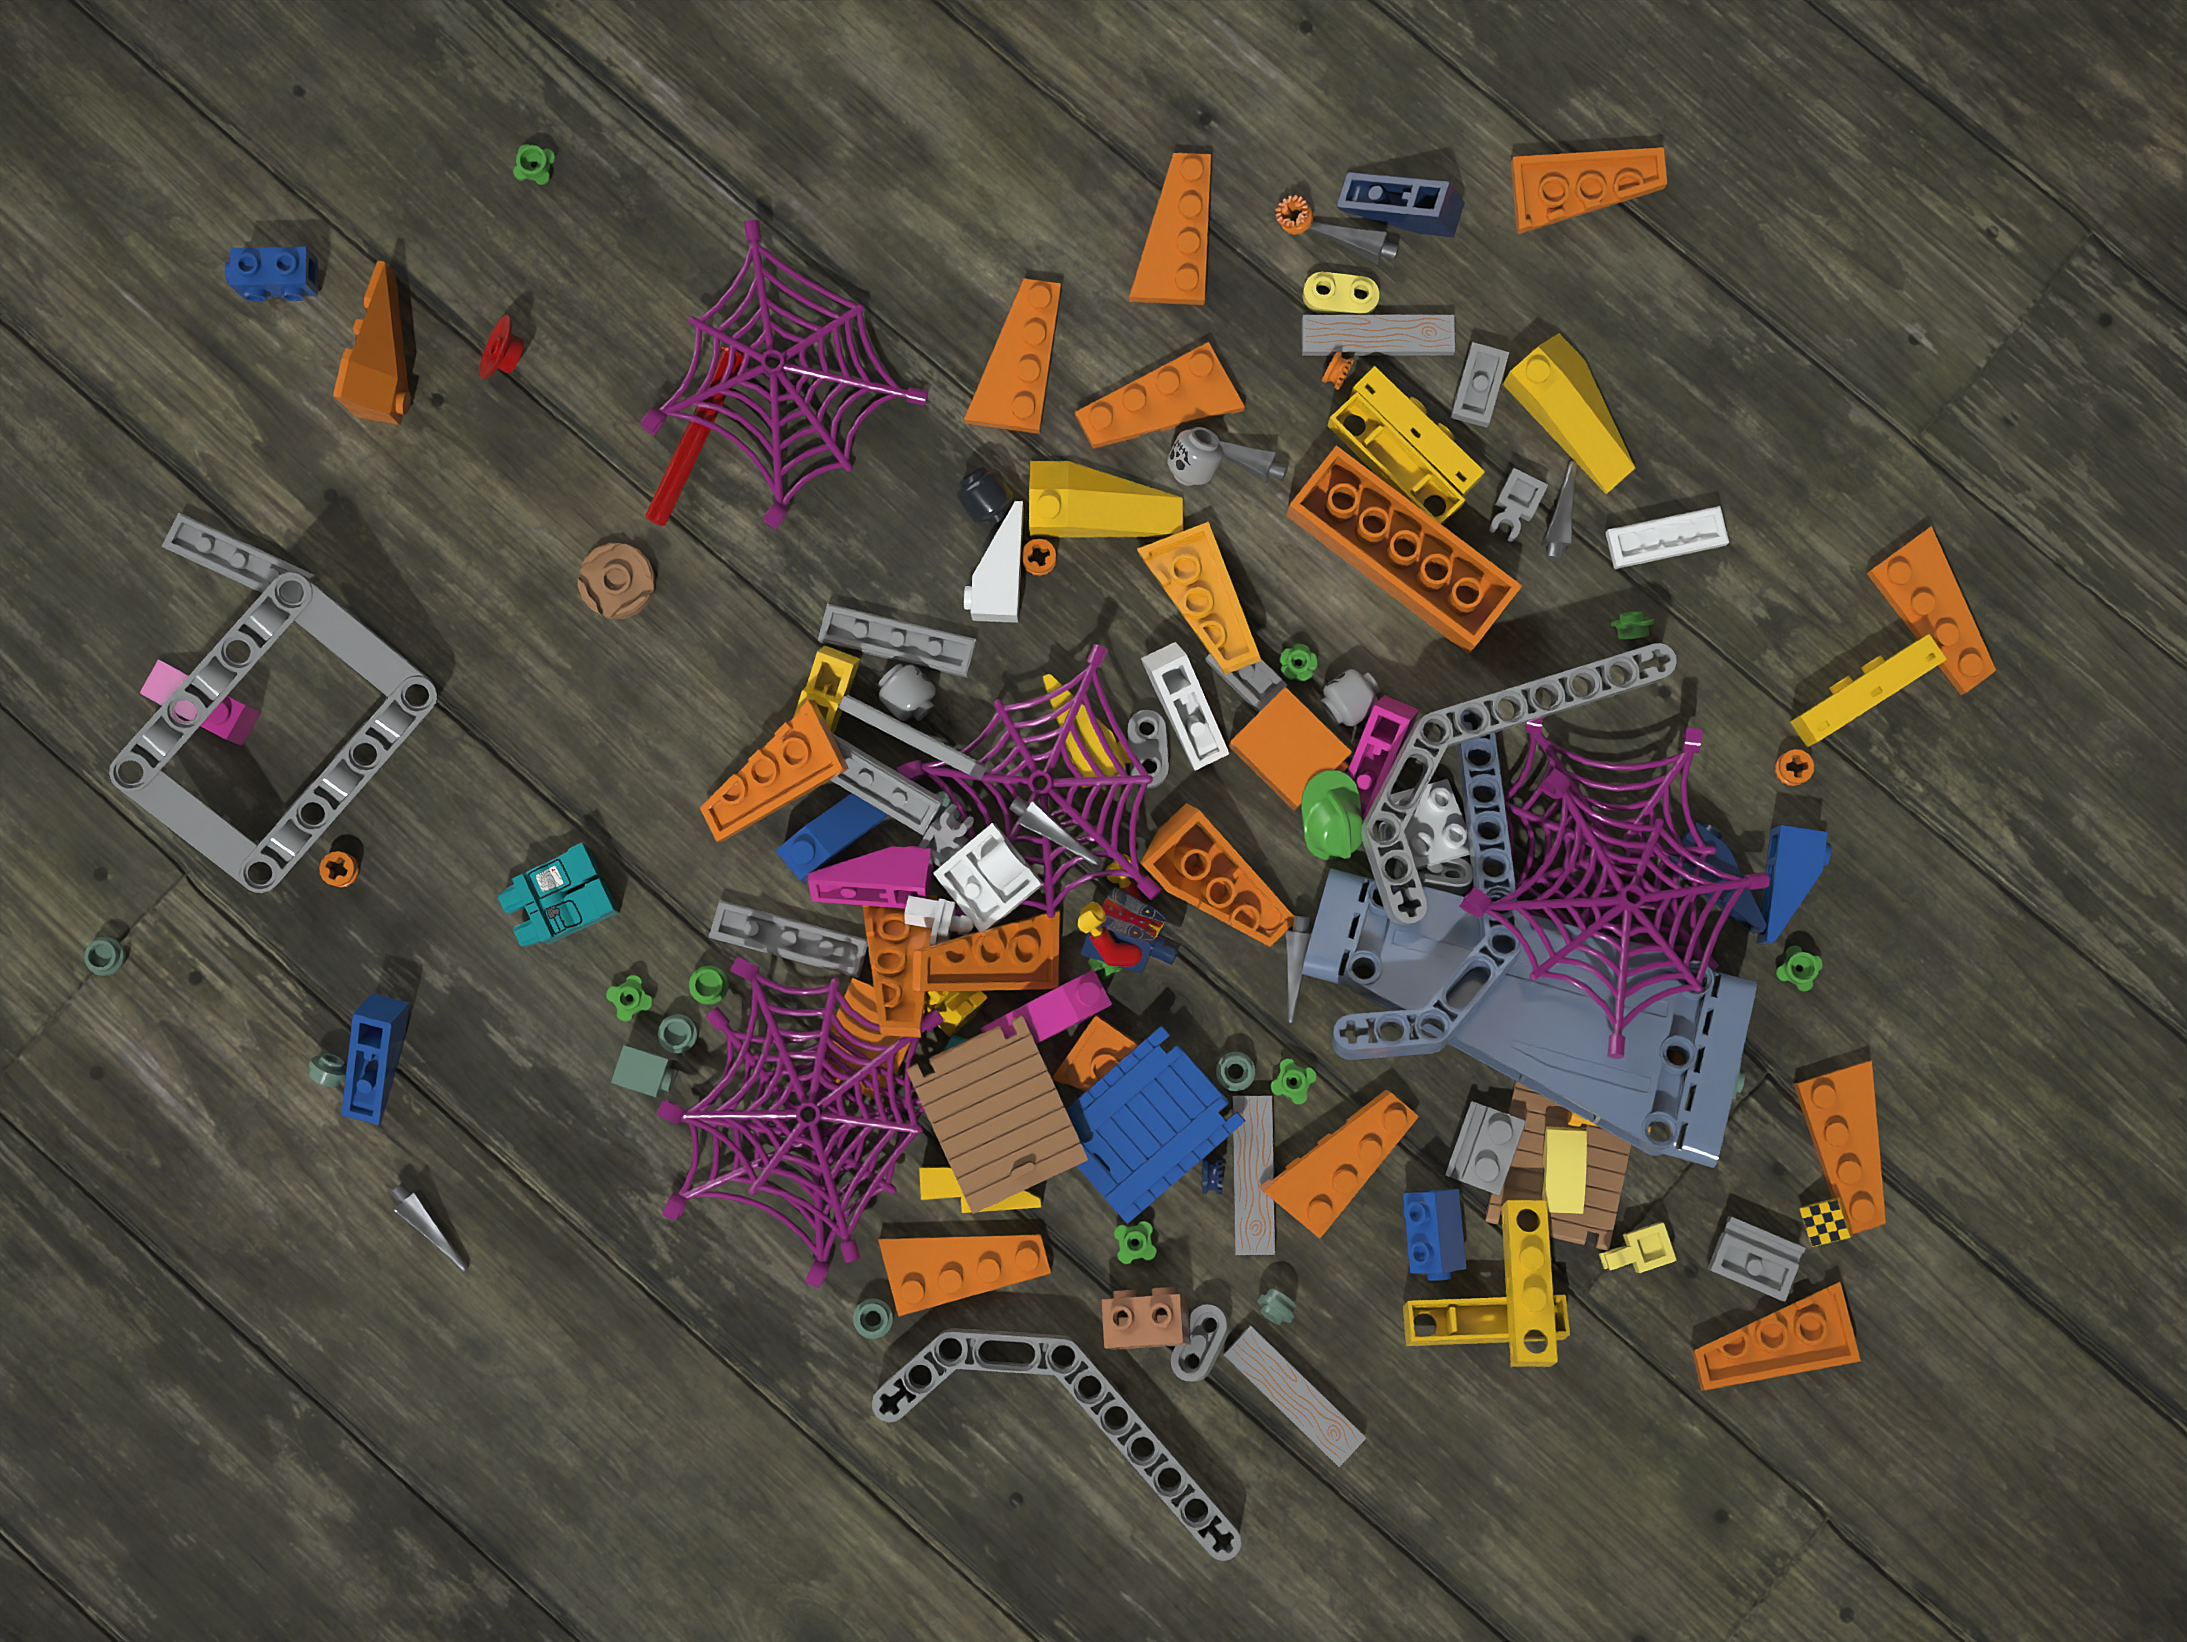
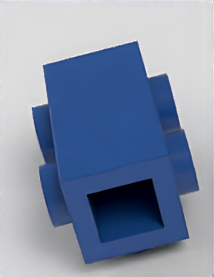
M307 247L230 248V262L225 264V278L229 286L247 301L263 302L267 300V297H281L288 301H302L305 299V296H318V258Z
M1459 1189L1423 1190L1403 1193V1213L1406 1221L1407 1255L1410 1273H1427V1280L1432 1281L1451 1279L1452 1271L1466 1269Z

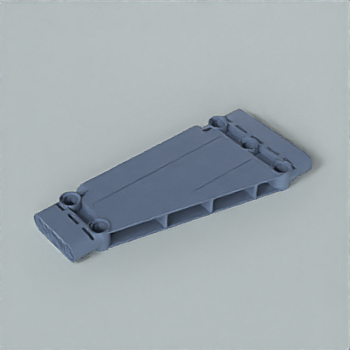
M1331 868L1301 974L1347 986L1352 992L1363 996L1388 1011L1422 1009L1481 941L1478 917L1470 915L1459 907L1465 897L1422 886L1427 900L1426 914L1416 923L1398 925L1388 918L1383 906H1379L1374 902L1373 898L1379 895L1375 880ZM1400 886L1391 887L1392 893L1406 889ZM1366 887L1368 889L1364 903L1359 902L1362 888ZM1404 898L1403 903L1398 905L1399 912H1407L1408 915L1409 910L1414 908L1413 902H1406ZM1500 910V911H1496V912H1498V913L1501 914V915H1504V914H1506L1508 911H1507V910ZM1519 913L1522 935L1533 951L1538 966H1540L1550 956L1536 930ZM1532 915L1543 929L1555 953L1566 945L1554 921ZM1353 923H1356L1358 925L1354 939L1349 938ZM1564 924L1571 940L1581 933L1580 928ZM1591 936L1582 943L1602 952L1619 966L1620 952L1607 941ZM1612 937L1620 944V938ZM1504 940L1492 943L1494 949L1500 953L1506 954L1513 951L1512 946ZM1631 941L1629 942V950L1641 946H1646ZM1522 946L1518 959L1512 968L1448 1042L1453 1047L1649 1155L1659 1156L1665 1154L1714 1168L1722 1147L1755 999L1757 982L1711 970L1707 965L1701 984L1702 991L1697 993L1691 990L1672 994L1654 1002L1641 1011L1622 1030V1035L1626 1037L1624 1058L1614 1059L1607 1056L1609 1035L1613 1034V1026L1602 1007L1584 990L1564 980L1540 977L1535 981L1531 980L1529 975L1533 972V969ZM1574 949L1565 957L1578 959L1596 967L1617 989L1618 976L1599 958L1578 949ZM1644 952L1628 957L1627 970L1648 963L1667 961L1669 958L1664 952ZM1346 959L1348 961L1346 964L1344 976L1339 975V971L1341 968L1342 960ZM1690 961L1688 969L1695 978L1701 965L1700 961ZM1557 963L1548 970L1549 972L1568 975L1588 985L1615 1015V997L1606 984L1592 972L1577 965ZM1358 966H1366L1373 971L1374 975L1366 980L1360 979L1354 975L1353 969ZM1675 966L1633 975L1626 979V990L1640 981L1661 974L1677 973L1679 971ZM1470 970L1446 997L1447 1002L1455 1008L1465 1007L1488 981L1487 975L1481 970ZM1684 980L1661 981L1644 987L1627 997L1624 1004L1623 1019L1636 1006L1651 996L1669 988L1685 985ZM1714 981H1716L1713 996L1711 997ZM1707 1018L1704 1034H1702L1705 1019ZM1428 1023L1421 1027V1029L1435 1037L1442 1035L1441 1029L1435 1024ZM1675 1050L1679 1052L1684 1058V1065L1679 1066L1670 1063L1667 1059L1666 1051ZM1697 1055H1699V1057H1698V1062H1697V1066H1696V1071L1693 1072V1071H1694V1067H1695V1062H1696ZM1688 1093H1690L1687 1110H1685ZM1654 1125L1663 1128L1667 1134V1141L1657 1142L1653 1140L1649 1135L1648 1127ZM1682 1131L1678 1149H1676L1675 1147L1678 1141L1679 1132Z

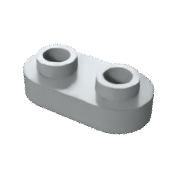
M1142 710L1135 713L1129 720L1127 728L1128 743L1141 764L1145 761H1153L1156 764V771L1148 774L1153 777V782L1147 785V788H1154L1165 781L1169 770L1166 724L1157 712ZM1146 722L1151 723L1154 727V732L1151 735H1143L1139 730L1140 725ZM1131 761L1129 763L1131 776L1140 775Z
M1461 858L1417 870L1422 886L1455 895L1467 892L1473 879L1471 865ZM1397 860L1394 876L1396 879H1399L1403 871Z
M1209 1304L1197 1307L1189 1317L1191 1345L1175 1346L1171 1355L1172 1370L1177 1377L1184 1381L1197 1382L1209 1375L1230 1331V1320L1227 1313L1222 1308ZM1209 1318H1214L1217 1322V1328L1212 1333L1207 1332L1205 1328V1323ZM1192 1354H1196L1200 1360L1198 1367L1195 1369H1191L1188 1365V1359Z

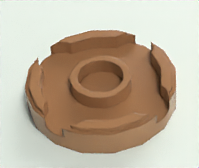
M610 542L596 547L583 560L577 586L582 600L595 613L608 619H626L637 615L649 604L655 592L656 576L651 562L639 549L627 544Z

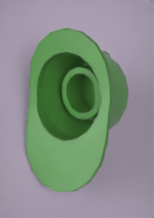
M1326 770L1315 775L1307 783L1301 802L1304 838L1307 848L1314 856L1324 860L1337 859L1339 857L1344 859L1350 858L1351 853L1362 843L1361 828L1364 822L1356 783L1349 775L1338 770Z

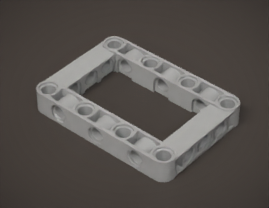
M286 572L269 585L118 754L110 765V779L118 789L248 890L264 893L273 889L431 711L437 700L436 687L429 677L308 577L299 572ZM293 580L300 583L304 594L299 602H288L282 597L281 586L284 582ZM293 621H296L384 693L387 698L367 722L365 721L341 748L320 776L313 780L288 808L266 837L260 841L257 839L252 841L230 823L231 819L225 814L220 816L198 798L199 794L196 791L185 789L166 773L167 769L164 766ZM242 640L248 644L251 652L250 657L246 661H235L229 656L228 646L232 641ZM413 684L425 686L429 693L427 700L419 705L410 703L405 696L407 688ZM188 700L196 706L197 716L194 720L184 721L176 715L175 705L178 701ZM361 743H369L376 749L377 756L371 762H360L354 755L355 747ZM125 761H136L142 766L143 777L140 780H129L123 775L122 765ZM316 802L324 808L325 815L318 821H310L303 816L302 807L307 803ZM256 862H265L271 867L272 876L266 880H258L252 876L250 866Z

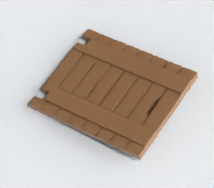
M1023 1015L1011 1020L1016 1034L1005 1038L1004 1032L999 1025L930 1057V1064L934 1072L923 1076L918 1064L906 1069L972 1214L1088 1160Z
M1515 1081L1508 1114L1527 1122L1501 1195L1490 1192L1484 1221L1497 1225L1501 1206L1507 1200H1542L1545 1171L1542 1159L1546 1126L1586 1128L1587 1165L1583 1214L1548 1212L1549 1237L1584 1245L1587 1232L1598 1233L1595 1248L1608 1251L1631 1144L1597 1126L1582 1124L1580 1127L1568 1125V1109ZM1520 1211L1517 1215L1518 1226L1526 1232L1535 1231L1538 1228L1537 1214L1534 1211Z

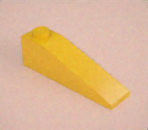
M1560 333L1539 345L1509 372L1503 383L1504 387L1605 494H1608L1635 469L1586 361Z
M1030 461V537H1169L1183 531V498L1070 461Z

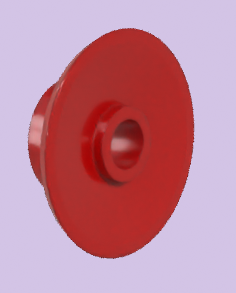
M504 315L498 321L486 343L479 366L480 378H489L496 369L509 374L514 370L520 359L524 347V339L512 334L513 323L508 315Z

